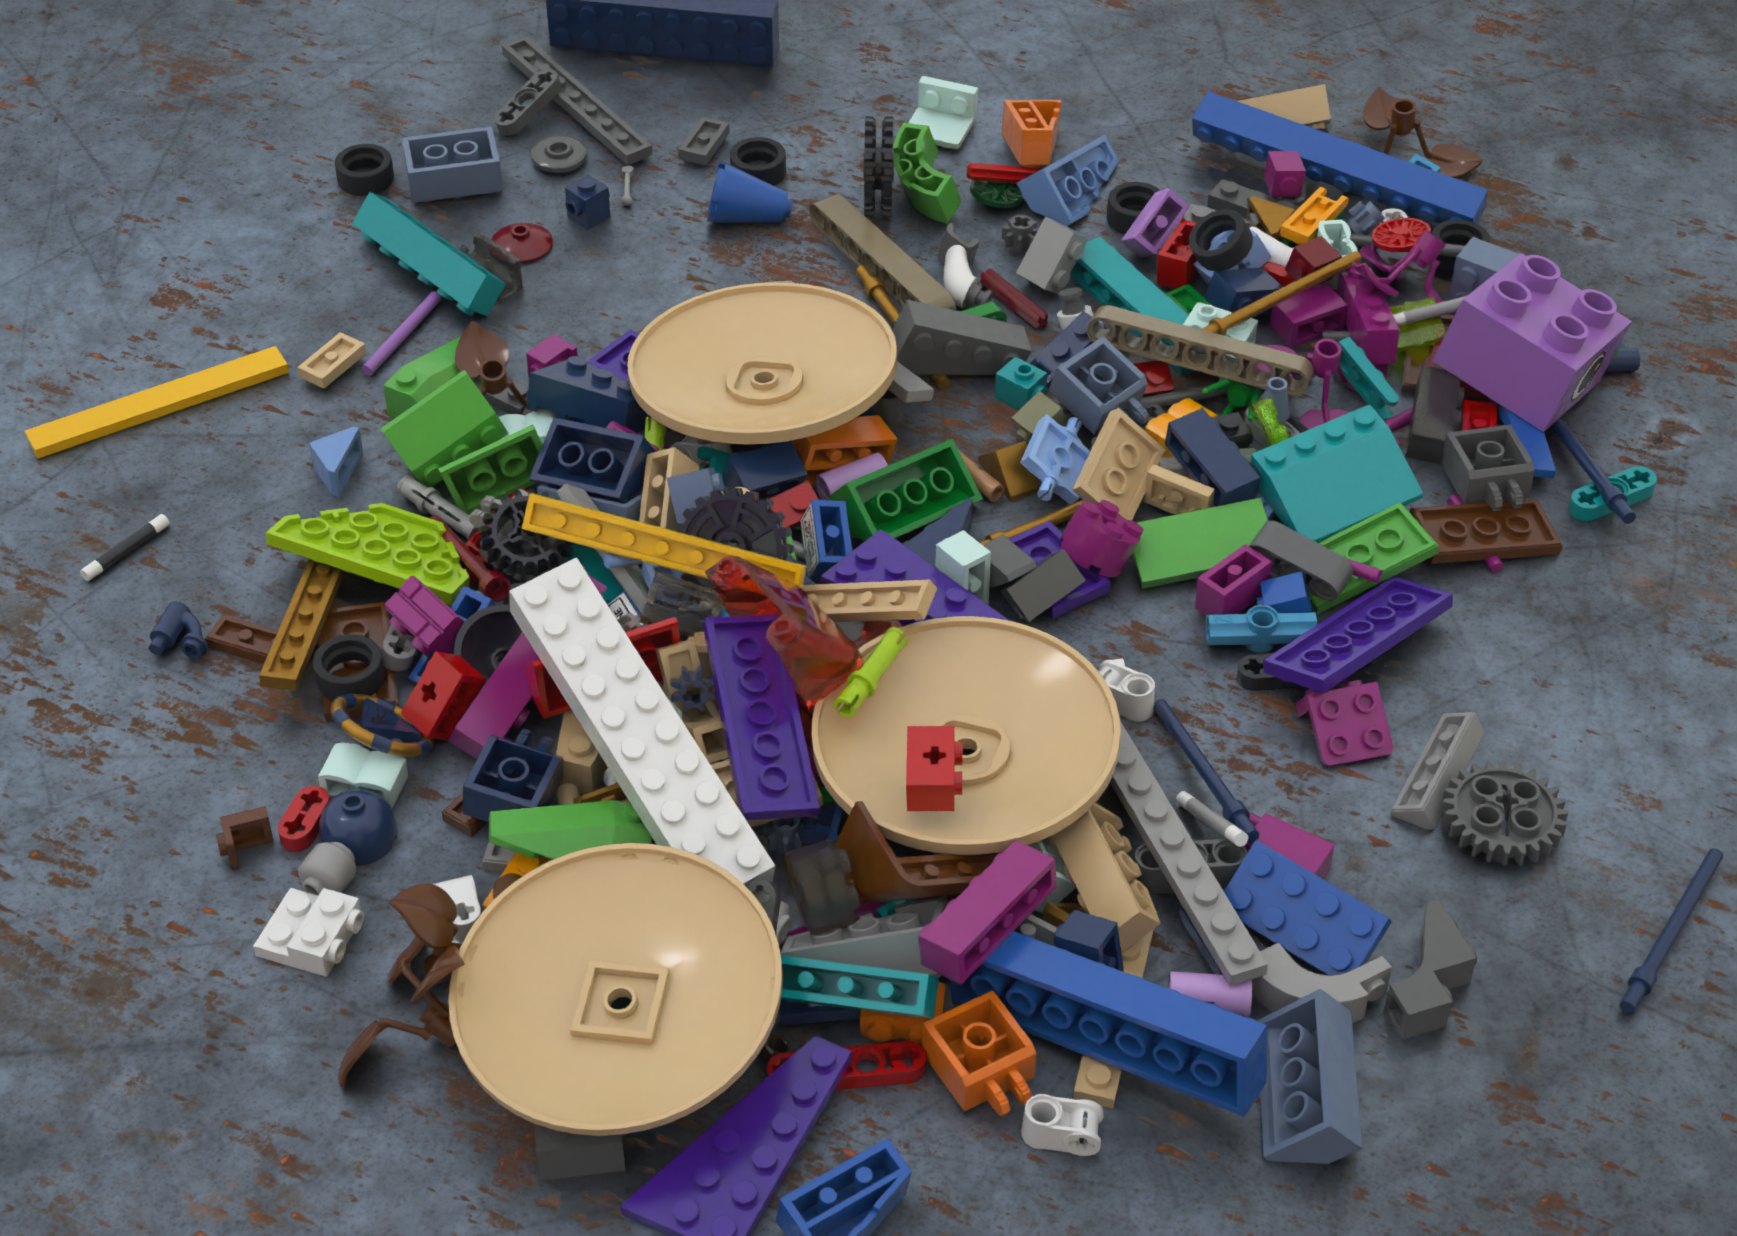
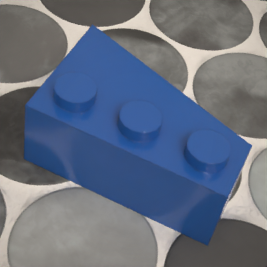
M886 1138L780 1198L776 1222L785 1236H870L906 1195L912 1171L889 1138Z

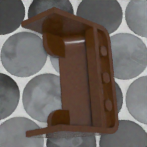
M863 801L855 802L834 845L835 850L865 898L873 902L959 896L969 886L972 879L983 873L1000 853L980 855L939 854L896 858Z

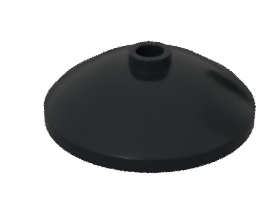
M494 605L477 611L463 623L455 638L453 654L460 655L486 678L482 688L498 667L497 662H501L523 632L510 612V605ZM531 699L527 706L534 704L535 700Z

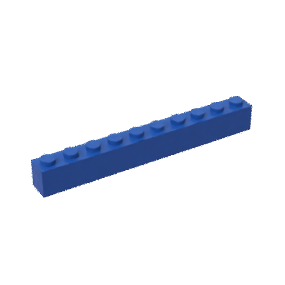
M1207 91L1192 118L1193 136L1203 142L1218 144L1231 152H1240L1251 156L1259 162L1267 161L1268 151H1298L1306 170L1305 174L1310 180L1315 182L1321 181L1335 186L1340 191H1349L1364 197L1368 201L1379 202L1418 216L1426 222L1440 224L1447 220L1459 219L1478 224L1486 208L1487 189Z

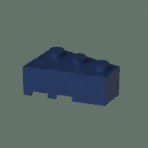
M573 356L565 361L530 373L526 405L528 410L536 412L539 407L555 411V418L566 420L568 415L585 420V424L606 428L610 422L615 421L636 433L645 430V419L648 414L635 400L629 381L613 376L609 370L599 369L587 363L586 359Z

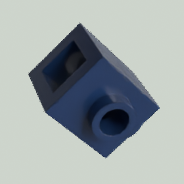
M586 175L565 187L567 217L586 230L611 217L610 193L604 183L599 182L590 175Z

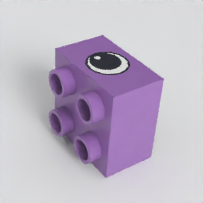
M1521 253L1462 300L1433 362L1544 432L1600 382L1632 321L1616 312L1617 305L1608 295L1593 289L1581 290L1561 278L1559 267L1551 260L1539 255L1526 256Z

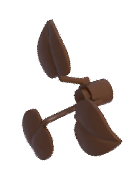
M1380 87L1368 99L1363 111L1364 123L1371 129L1378 131L1390 128L1383 153L1389 154L1395 134L1405 136L1415 129L1424 156L1430 159V162L1441 167L1440 173L1453 178H1460L1481 165V157L1456 145L1437 144L1430 152L1420 127L1421 121L1415 119L1416 104L1412 100L1395 98Z
M472 321L461 335L456 348L455 362L458 371L462 372L465 370L471 379L480 377L481 387L479 390L484 397L487 393L499 394L505 388H509L520 404L527 405V399L515 387L513 380L507 378L506 366L510 358L507 344L498 335ZM525 407L523 410V415H527L533 411L528 410Z
M508 873L498 878L493 886V899L523 876ZM417 884L403 890L389 902V905L401 914L415 936L426 946L433 948L432 954L427 956L424 961L426 975L436 960L449 947L454 945L458 948V951L460 950L462 943H451L458 932V927L453 923L457 916V907L445 890L434 884ZM452 972L436 984L441 985L451 980Z
M415 936L410 945L398 956L387 976L386 982L392 984L402 972L417 988L411 1003L415 1005L422 996L430 1002V1005L419 1019L425 1025L423 1028H419L385 1017L380 1019L379 1022L374 1020L354 1040L344 1055L338 1074L339 1085L343 1089H345L349 1070L373 1042L377 1034L385 1028L391 1027L419 1035L426 1041L433 1035L449 1048L456 1043L450 1023L449 1006L441 1002L433 994L431 987L455 969L465 965L457 947L454 945L449 947L436 960L422 982L411 972V960L426 945Z

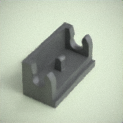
M1064 549L1055 550L1037 563V568L1019 576L1000 590L1002 596L1005 597L1020 619L1024 618L1027 622H1030L1086 581Z

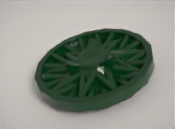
M971 180L970 192L981 203L998 208H1013L1024 202L1017 183Z

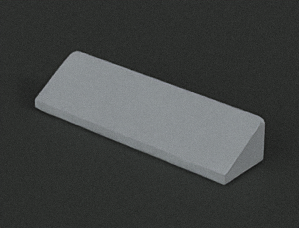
M1476 712L1442 714L1390 811L1393 817L1424 829L1434 830L1442 816L1441 807L1445 787H1449L1451 777L1458 778L1459 770H1466L1484 736V729Z

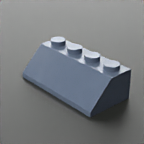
M1319 989L1257 1020V1022L1267 1025V1080L1260 1092L1264 1158L1268 1161L1330 1164L1362 1149L1351 1011L1325 991Z

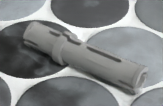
M410 475L404 476L399 481L397 493L416 504L417 509L423 514L440 517L447 526L465 536L468 540L478 531V528L470 523L469 515L441 497V493L433 487L427 488ZM424 495L425 497L433 501L434 505L422 499V496ZM450 512L451 514L459 518L460 522H457L456 520L448 516L447 513Z

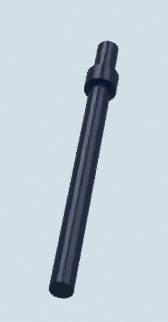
M1560 417L1551 425V428L1602 493V500L1611 511H1615L1625 524L1632 523L1636 515L1627 504L1625 494L1619 487L1612 485Z
M1164 699L1157 700L1154 703L1155 712L1222 806V814L1225 819L1247 833V843L1255 842L1259 838V832L1250 821V813L1240 800H1236L1168 703Z
M1712 848L1708 851L1642 966L1635 968L1629 978V988L1619 1004L1624 1012L1634 1013L1643 996L1648 995L1657 982L1656 973L1723 859V853L1720 850Z

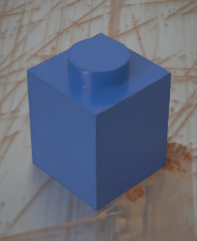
M1302 571L1260 582L1262 596L1256 597L1257 605L1270 606L1278 613L1313 612Z

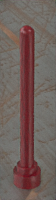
M430 517V519L443 523L446 532L443 533L442 538L445 542L453 543L460 560L479 579L480 592L495 603L503 601L511 590L510 581L501 572L490 571L440 517Z

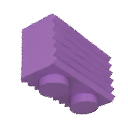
M1168 188L1155 192L1121 239V242L1140 258L1158 254L1161 245L1165 244V240L1168 239V235L1172 234L1175 225L1179 224L1182 215H1185L1186 210H1189V204Z

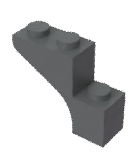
M1439 899L1428 902L1425 908L1424 923L1421 925L1419 969L1406 979L1389 985L1384 1009L1402 1039L1447 1026L1450 1009L1453 1007V999L1449 989L1470 983L1474 966L1477 963V955L1473 945L1465 941L1458 930L1454 915L1446 911Z

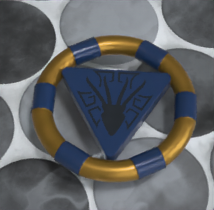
M349 693L338 696L331 705V715L334 722L342 731L359 741L360 746L369 751L377 750L402 757H419L429 753L434 745V739L427 738L401 714L403 708L396 705V703L379 697ZM353 707L362 708L360 726L352 720L345 710ZM393 738L400 739L402 742L393 741Z

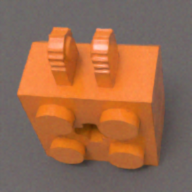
M993 990L922 1023V1047L926 1052V1059L964 1112L988 1101L998 1115L1003 1116L1011 1110L1004 1092L1010 1090L1022 1105H1025L1032 1097V1091L1026 1082L1035 1078L1036 1051L1034 1045Z

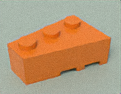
M877 415L856 417L834 429L791 441L808 474L804 482L809 481L811 486L815 487L816 475L874 453H880L889 465L898 439L882 418Z

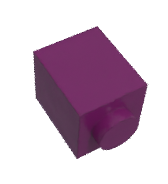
M1268 151L1264 180L1270 196L1301 197L1306 170L1298 151Z

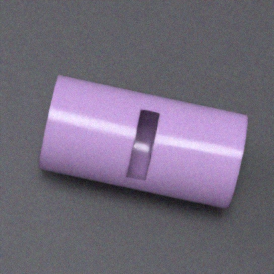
M874 453L816 475L815 486L821 500H829L828 496L846 483L888 466L886 460L880 453Z
M1170 971L1168 989L1176 990L1184 995L1214 1004L1219 1008L1244 1017L1250 1016L1252 979L1229 986L1222 974Z

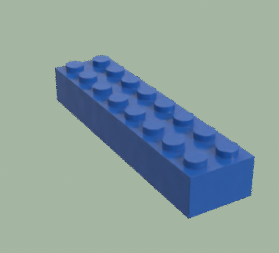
M1013 931L962 984L950 979L952 1004L960 1006L993 990L1024 1032L1245 1117L1266 1084L1267 1025L1257 1022L1252 1018L1219 1008L1214 1004L1184 995L1176 990L1149 982L1139 976L1130 975L1106 966L1101 962H1095L1071 953L1066 949L1041 942L1028 935Z

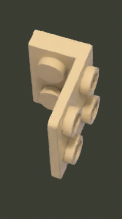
M1153 464L1147 472L1144 502L1176 515L1215 507L1213 505L1215 489L1194 481L1190 475L1182 476Z

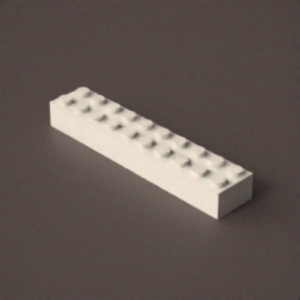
M577 557L510 590V612L655 843L691 852L708 859L727 870L744 885L755 879H763L772 883L775 864Z

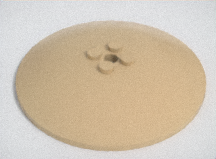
M642 843L609 844L583 849L551 860L528 872L499 894L478 917L460 947L459 955L465 965L452 971L448 1003L453 1036L465 1065L484 1091L500 1105L523 1119L556 1131L577 1135H621L645 1131L689 1115L726 1091L746 1071L766 1043L774 1026L781 1001L783 967L779 943L773 925L764 908L754 894L727 870L708 859L673 847ZM620 997H627L632 1000L628 1007L621 1010L610 1007L611 1003Z

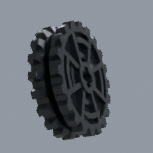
M865 116L864 216L872 217L875 213L876 190H881V212L884 217H892V181H894L893 116H885L882 121V143H876V120L873 116Z
M742 488L728 489L727 493L724 489L710 492V497H699L695 500L696 508H686L683 512L686 521L682 524L678 523L674 530L725 545L727 541L737 540L739 542V546H736L737 548L787 561V554L794 553V545L787 543V538L792 535L790 527H784L782 521L786 518L783 512L775 513L772 510L774 506L773 501L770 499L760 501L759 493L755 491H746L743 494ZM683 573L680 577L684 583L691 581L694 585L692 592L696 596L707 594V600L755 601V596L758 599L768 596L688 573Z

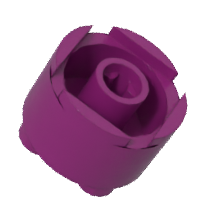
M1101 500L1099 504L1082 501L1059 541H1063L1060 547L1078 565L1088 570L1092 564L1101 568L1099 575L1117 577L1139 543L1144 530L1136 522L1127 520L1118 514L1119 508L1110 501Z

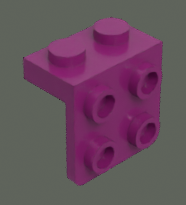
M1361 680L1350 681L1339 685L1340 689L1329 690L1325 693L1307 690L1305 691L1306 696L1295 703L1298 718L1310 716L1323 765L1330 767L1387 756L1392 753L1393 743L1377 682L1362 684Z

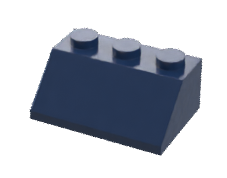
M553 417L529 479L532 482L559 488L564 484L584 489L587 494L623 501L643 487L647 454L656 451L646 438L641 435Z

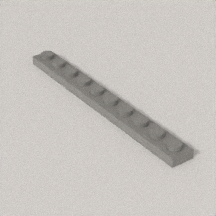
M1120 721L1119 757L1110 784L1229 986L1267 975V962Z

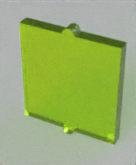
M1434 297L1414 302L1405 301L1402 305L1389 308L1392 314H1397L1436 304ZM1438 316L1398 326L1400 331L1397 353L1415 348L1423 349L1424 346L1442 342L1446 331L1441 317Z

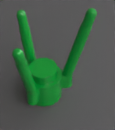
M1229 379L1209 385L1202 390L1203 394H1208L1229 386L1227 395L1230 403L1221 415L1231 414L1236 407L1250 404L1248 421L1254 420L1259 398L1263 395V391L1259 387Z

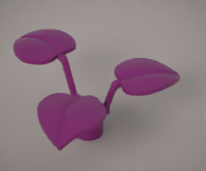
M1425 230L1410 252L1394 266L1388 265L1380 257L1374 244L1364 246L1359 250L1360 255L1368 263L1389 275V277L1379 278L1369 270L1366 262L1362 264L1354 262L1352 266L1376 288L1393 297H1396L1399 293L1390 287L1389 284L1394 279L1402 281L1404 277L1400 273L1411 262H1414L1423 269L1430 265L1424 290L1435 304L1444 302L1433 289L1432 281L1436 268L1440 264L1436 258L1446 244L1432 233ZM1456 312L1449 313L1448 315L1455 316Z
M1332 339L1319 340L1315 344L1314 353H1308L1306 356L1313 366L1314 374L1317 377L1324 378L1322 411L1316 409L1308 410L1301 416L1299 421L1309 430L1348 414L1343 409L1328 410L1330 378L1333 374L1337 376L1338 382H1346L1350 390L1357 392L1343 375L1340 363L1342 349L1340 344ZM1262 345L1297 355L1292 349L1285 346ZM1257 364L1260 370L1271 371L1266 364ZM1389 364L1373 365L1383 373L1385 380H1387ZM1290 372V373H1289V375H1290L1291 377H1292V375H1294V376H1300V374L1297 373V372Z

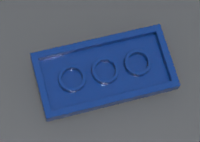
M1255 840L1224 890L1244 925L1275 944L1279 943L1285 950L1328 976L1345 974L1366 964L1392 922L1385 915L1258 840Z

